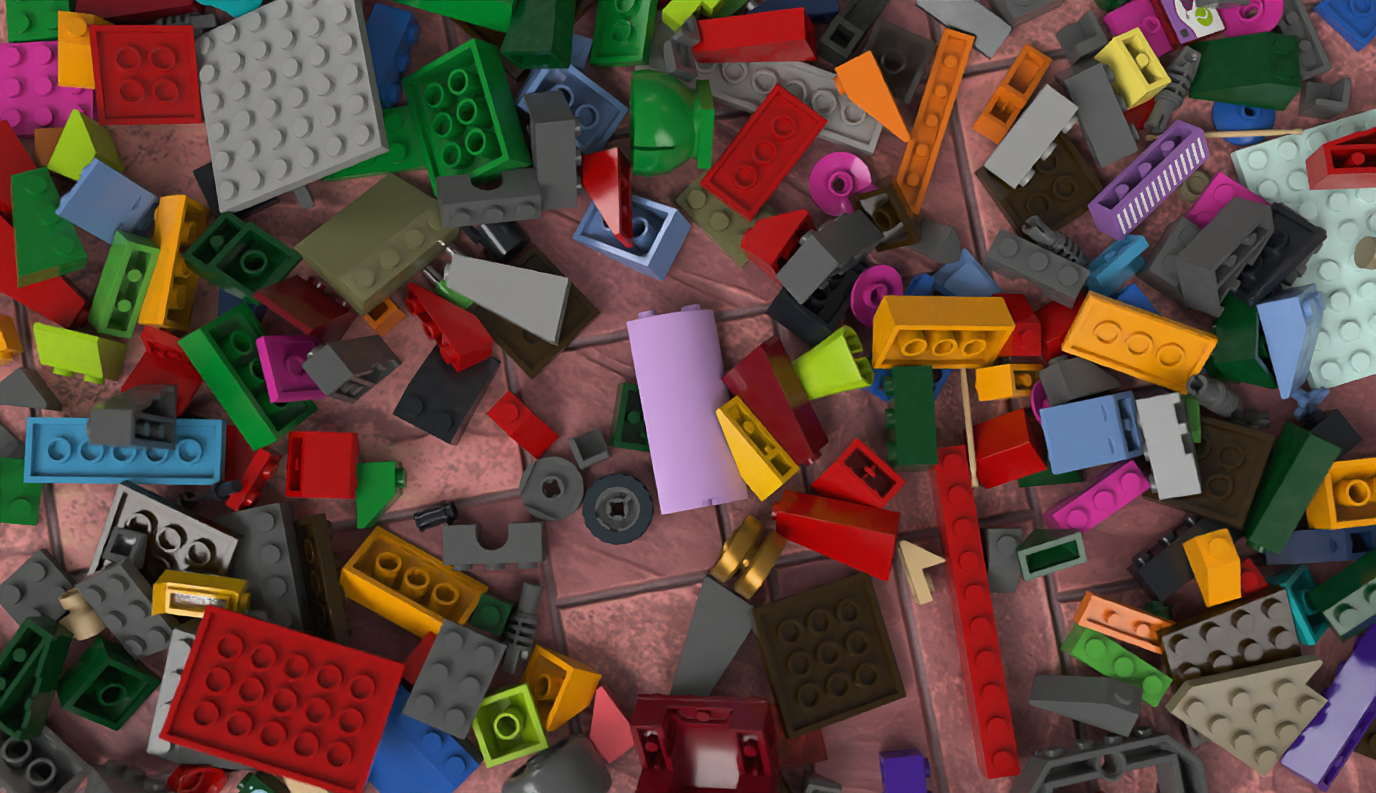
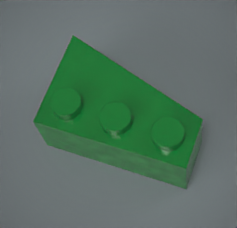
M46 166L11 175V203L18 288L84 269L88 256L73 224L55 213L60 206L61 198Z

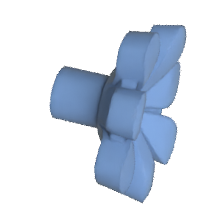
M1322 386L1310 392L1299 388L1293 393L1291 397L1298 402L1297 409L1293 413L1297 421L1304 419L1306 414L1310 415L1318 410L1315 405L1321 404L1330 390Z

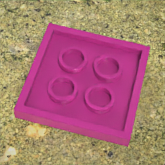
M58 41L0 44V122L7 120L19 139L34 138V129L65 127L73 109L82 112L99 123L95 90L58 86Z

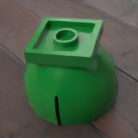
M652 69L632 71L630 89V158L632 175L652 177L670 174L690 159L696 160L698 169H711L715 109L709 80H696V88L691 89L678 78L667 75V72Z

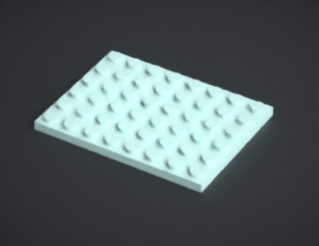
M1376 109L1303 130L1302 135H1286L1234 151L1230 154L1240 185L1270 204L1282 202L1309 220L1308 222L1327 231V238L1322 242L1323 246L1317 254L1311 256L1306 264L1307 270L1302 277H1297L1292 286L1284 285L1281 282L1276 286V290L1280 291L1315 283L1317 291H1321L1324 295L1326 308L1323 310V318L1307 375L1311 391L1322 386L1328 389L1376 374V269L1359 268L1354 262V252L1359 241L1365 236L1376 237V188L1310 190L1305 160L1321 145L1358 131L1362 132L1376 127Z

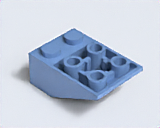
M95 158L91 164L84 167L80 174V179L73 189L62 197L60 206L55 213L103 241L112 244L116 229L145 236L155 223L154 211L159 206L160 197L139 182Z
M1132 390L1039 409L1041 426L1045 435L1048 459L1051 463L1053 475L1144 455L1143 439L1136 418V406Z

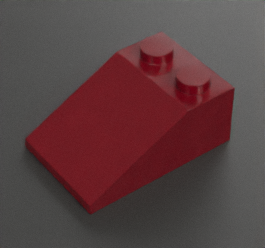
M295 275L260 289L253 295L254 298L307 335L326 343L339 342L358 316L349 310L351 306L341 296L336 294L332 298L324 293L326 286L312 276L306 280L299 275Z

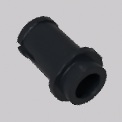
M441 500L437 506L414 513V520L420 532L444 523L451 525L455 519H458L457 508L452 500L448 502Z

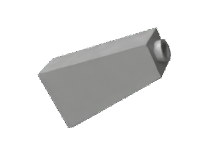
M453 254L452 262H447L444 270V281H447L446 286L550 344L558 345L571 288L569 278Z

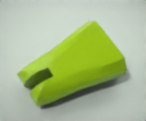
M847 325L842 326L808 352L791 362L809 401L872 385L874 372L866 356L856 359L853 357V355L862 352L863 348L857 333Z

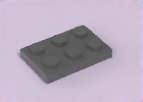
M128 557L82 578L75 584V587L83 595L84 599L96 611L105 625L112 631L135 661L169 648L173 628L181 624L173 614L163 613L151 616L153 588Z
M445 618L402 714L465 740L507 644L449 618Z

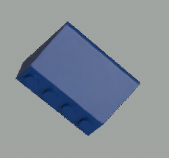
M402 677L368 781L380 793H453L480 766L484 760L483 754L467 737H465V740H462L402 714L414 687Z

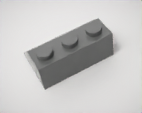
M44 725L41 737L20 742L0 729V791L2 793H74L89 775L91 767L46 725Z

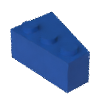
M376 2L366 23V31L381 109L393 108L394 103H398L401 98V79L403 74H407L410 69V52L412 45L417 44L421 27L412 12Z

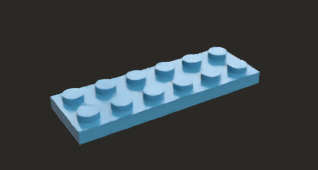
M27 417L23 483L119 484L128 480L134 484L213 485L215 482L225 481L227 420L176 419L175 450H134L89 445V437L86 433V423L89 418Z

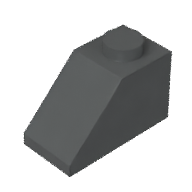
M1062 355L1048 361L1049 367L1038 372L1051 407L1101 396L1121 387L1117 379L1089 360L1081 357L1069 359L1068 355Z
M980 528L990 593H1015L1020 575V567L1015 549L1022 543V529Z

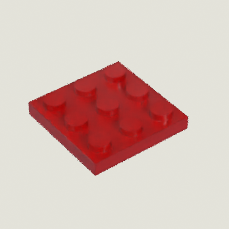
M88 25L99 125L202 124L193 25Z

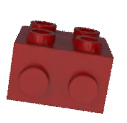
M146 325L140 334L146 352L122 385L121 392L123 393L139 384L178 385L176 417H180L201 387L204 379L177 341L181 338L166 328L157 329Z
M227 425L225 481L229 482L238 479L241 481L243 488L240 492L230 495L225 505L235 511L251 509L258 503L262 496L261 491L267 481L276 474L279 462L284 455L269 446L253 451L239 429L234 425Z

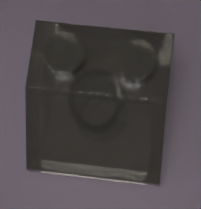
M878 17L863 53L869 50L873 51L893 97L910 104L939 44Z

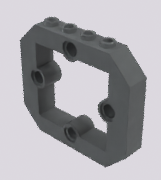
M1141 726L1133 728L1132 733L1128 737L1116 733H1108L1103 735V740L1095 742L1092 739H1081L1074 741V746L1068 748L1063 746L1045 747L1043 749L1044 753L1030 757L1009 792L1053 793V788L1097 778L1108 782H1115L1127 771L1153 765L1156 767L1160 793H1208V787L1202 760L1168 734L1153 731V727ZM1104 756V764L1101 767V760Z

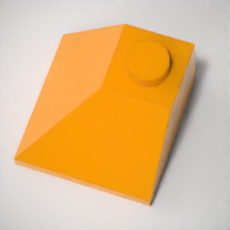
M58 10V86L95 90L88 25L115 24L92 14Z
M536 644L520 683L528 682L543 727L547 731L553 732L590 705L602 675L582 662Z

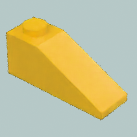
M738 395L716 411L740 476L761 501H764L800 470L798 465Z

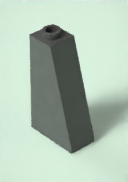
M707 574L702 581L670 695L692 694L695 696H709L753 628L748 609L756 606Z

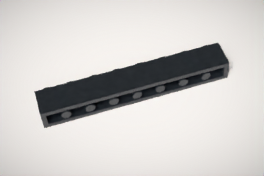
M1318 409L1305 418L1306 424L1302 426L1342 448L1335 461L1363 440L1338 409L1325 411ZM1187 513L1181 519L1183 523L1175 530L1169 529L1157 538L1158 543L1150 550L1144 549L1132 558L1134 563L1126 570L1151 600L1163 602L1195 576L1182 545L1183 543L1194 537L1227 528L1232 542L1235 544L1243 537L1239 529Z

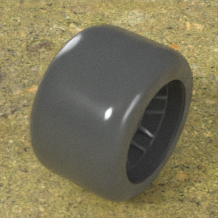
M576 733L561 739L549 748L541 750L505 779L501 786V793H608L612 786V777L590 740L585 735Z

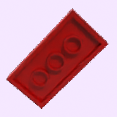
M777 83L701 180L700 186L751 223L827 125L828 120Z

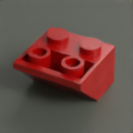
M290 431L285 497L355 499V490L358 485L356 465L360 450L358 433Z
M854 438L810 487L821 497L882 509L906 481L861 440Z

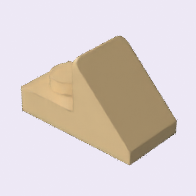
M898 539L896 541V549L914 601L920 605L933 601L930 593L934 591L933 582L928 572L923 573L922 569L945 562L946 560L906 540Z

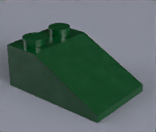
M1261 32L1191 43L1188 46L1202 55L1195 78L1188 90L1189 98L1284 111L1302 88L1298 36Z

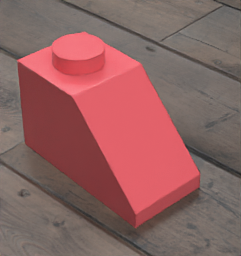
M603 681L596 690L590 739L600 758H605L610 764L634 746L635 743L629 727L631 717Z

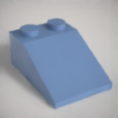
M571 64L567 69H532L513 98L516 110L530 120V113L524 104L523 94L562 90L573 117L579 118L580 136L575 137L576 146H579L580 153L588 155L602 151L629 109Z
M631 194L633 247L626 248L613 235L592 200L572 238L639 273L664 281L691 228L690 223L675 208Z
M1315 283L1275 291L1257 304L1282 399H1287L1306 382L1323 318V310L1326 308L1324 295L1321 291H1317Z

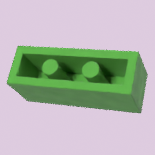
M116 229L87 318L98 333L131 339L161 250L149 237Z
M1076 622L1059 648L1103 677H1110L1143 688L1141 701L1155 708L1173 679L1100 632L1078 625Z

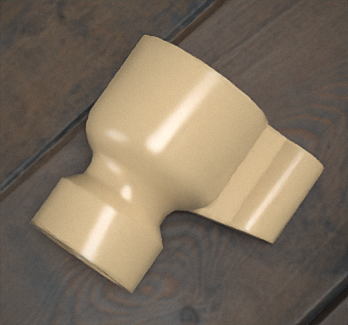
M76 587L63 593L58 598L63 609L70 612V614L59 620L58 623L74 634L73 638L75 637L78 641L88 639L107 627Z

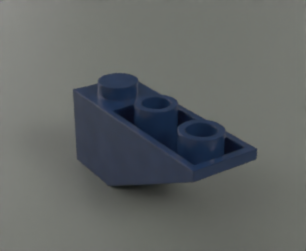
M1376 525L1333 530L1294 529L1279 555L1270 550L1263 554L1264 564L1283 565L1358 560L1376 548Z

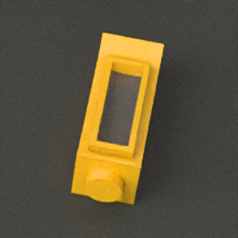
M166 569L153 585L151 616L168 613L202 618L207 604H214L240 613H247L251 603V593L246 592L247 580Z

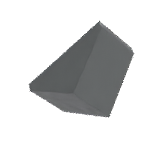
M19 367L0 382V405L62 411V404L36 370Z

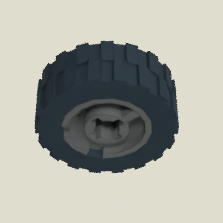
M621 473L605 475L596 480L586 491V496L582 502V516L591 534L600 539V541L612 545L631 543L642 536L650 526L654 514L653 499L647 487L637 478ZM615 503H622L624 505L623 514L615 515L612 512V506Z

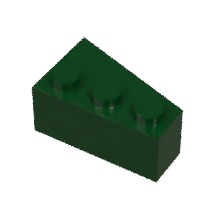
M932 366L892 367L888 371L887 376L883 377V394L887 396L888 409H885L884 413L885 427L888 428V441L886 444L888 466L895 472H926L938 464Z
M50 616L26 617L0 654V729L18 742L41 737L74 636L72 632Z

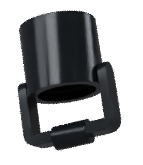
M516 221L481 224L477 230L472 225L461 227L475 244L481 243L497 263L506 264L515 258L531 240Z

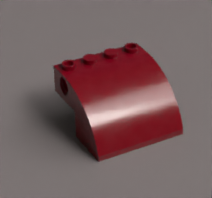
M661 693L638 694V700L629 725L642 767L635 793H779L778 748L769 698L757 696L748 698L727 697L724 695L695 696L692 694L663 695Z

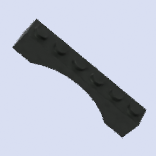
M850 0L821 38L817 55L836 67L848 62L890 0Z

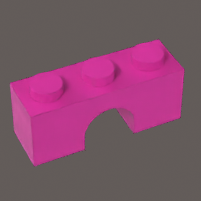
M1121 460L1094 478L1096 482L1074 496H1067L1044 512L1042 516L1051 529L1079 530L1081 535H1083L1151 488V486L1133 460Z

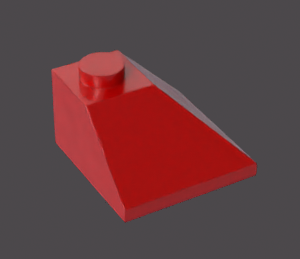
M805 209L759 219L753 228L750 227L744 233L740 248L752 263L783 287L775 276L802 246L799 240L811 229L815 231L817 229L809 212Z

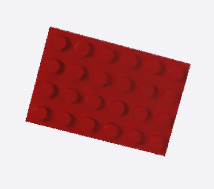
M207 604L158 739L334 793H363L407 664L221 606Z

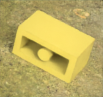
M1139 27L1114 37L1094 57L1102 65H1109L1115 79L1110 84L1115 93H1120L1123 97L1127 110L1151 100L1172 82Z

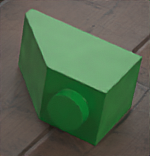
M402 462L357 463V529L372 528L403 494L402 487L407 486V472L405 468H402Z

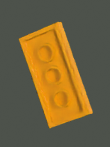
M1089 290L1061 345V350L1187 395L1186 384L1188 379L1193 375L1198 376L1218 339L1216 335Z

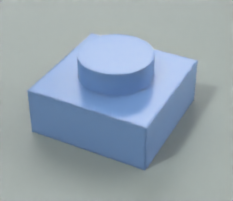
M573 33L571 65L580 72L585 73L591 55L593 39Z

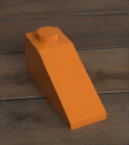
M869 50L835 68L838 76L834 77L833 80L840 95L846 93L851 101L905 143L913 140L873 51Z

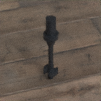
M238 479L229 482L218 481L211 486L209 492L197 496L192 492L182 493L181 495L184 499H177V504L192 511L191 504L197 505L199 501L208 498H214L216 501L227 500L230 495L240 492L243 485Z

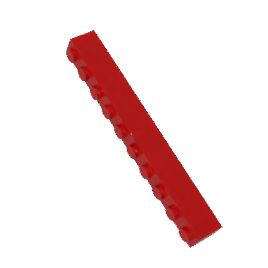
M965 444L938 448V464L928 471L943 559L946 560L944 566L978 768L988 780L1020 775L1021 771Z

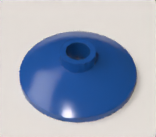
M1214 102L1212 107V123L1216 132L1273 129L1275 123V110ZM1245 107L1251 111L1252 116L1246 115ZM1267 136L1226 137L1223 139L1233 145L1251 146L1262 141Z

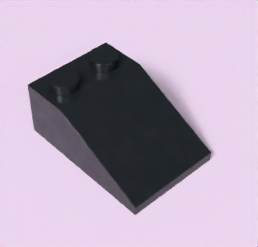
M860 261L843 275L839 273L828 279V286L822 290L818 287L802 305L783 286L765 314L810 346L815 347L831 334L851 304V292L855 281L870 266L864 261Z
M436 344L408 384L393 415L450 445L457 446L496 374L501 361L491 356L458 373L452 364H447L440 353V347Z

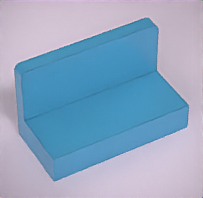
M1128 234L1121 242L1116 240L1085 267L1091 270L1088 282L1085 285L1088 291L1090 290L1108 297L1143 267L1145 261L1141 253L1149 247L1144 236Z

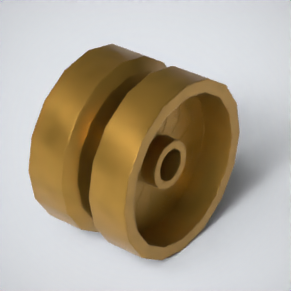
M750 514L745 517L737 530L734 529L719 551V557L710 571L712 576L724 583L729 581L739 568L741 571L734 582V590L747 599L759 588L787 543L786 538L772 530L767 532L759 544H757L756 541L763 530V523Z

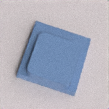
M966 248L960 251V260L958 262L945 264L931 276L936 279V283L961 297H991V294L1002 291Z

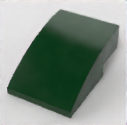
M229 211L223 212L182 254L187 268L224 291L257 306H260L262 303L253 297L256 291L283 281L303 259L300 254L251 221L245 223Z
M619 383L608 447L650 453L638 385Z

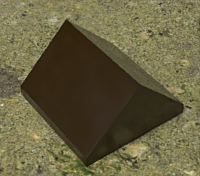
M893 173L848 197L854 210L860 209L885 236L875 247L877 252L917 244L922 240V228Z

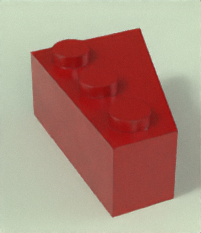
M1376 127L1327 142L1309 156L1305 163L1310 190L1376 188Z

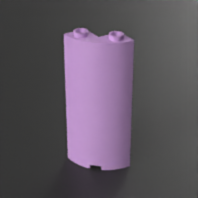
M700 304L682 307L680 312L657 315L656 310L639 313L638 319L626 323L662 515L748 499L746 482L740 476L716 411L721 406L730 401L728 387L721 380L725 375L713 310H701Z

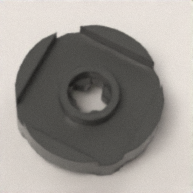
M556 456L541 458L529 465L524 471L519 485L520 495L528 512L545 521L567 518L579 508L585 494L584 478L572 462ZM555 479L559 482L558 487L561 489L559 495L554 494L552 498L546 496L548 491L544 488V484L552 483Z

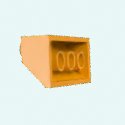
M178 194L160 197L159 206L154 211V222L156 225L154 236L151 240L161 250L138 316V324L189 333L199 275L187 268L182 254L207 230L210 209L187 195Z
M884 295L873 317L872 366L873 369H891L892 367L932 366V369L991 367L1016 325L1003 297Z
M1376 457L1335 461L1306 509L1308 529L1333 530L1376 525Z
M378 525L342 568L339 585L343 586L346 597L422 639L429 631L438 635L445 618L468 627L481 594L489 589L488 586L461 571H453L452 566L444 565L443 561Z

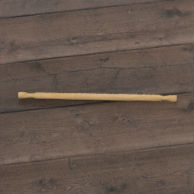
M1295 128L1293 130L1204 132L1205 138L1302 135L1303 130L1302 128ZM1145 134V141L1157 139L1160 135Z
M961 368L960 379L970 471L972 472L971 482L972 487H979L976 476L977 466L966 368Z

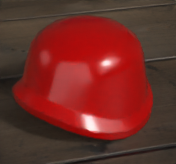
M181 763L168 777L166 786L178 793H219L226 785L228 777L219 767Z

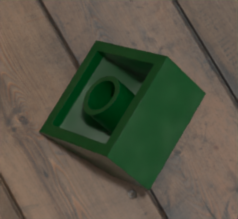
M99 635L59 680L56 691L62 709L118 731L161 683V679L141 660L135 661L125 650L124 646Z

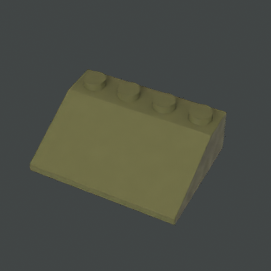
M390 173L293 248L354 310L364 317L445 251L449 244L457 241L460 227L443 228L437 200Z

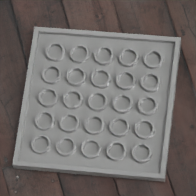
M275 0L201 34L195 40L198 79L220 213L229 211L234 214L389 151L361 0Z

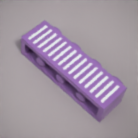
M1177 119L1088 204L1096 229L1120 242L1210 157L1203 129Z

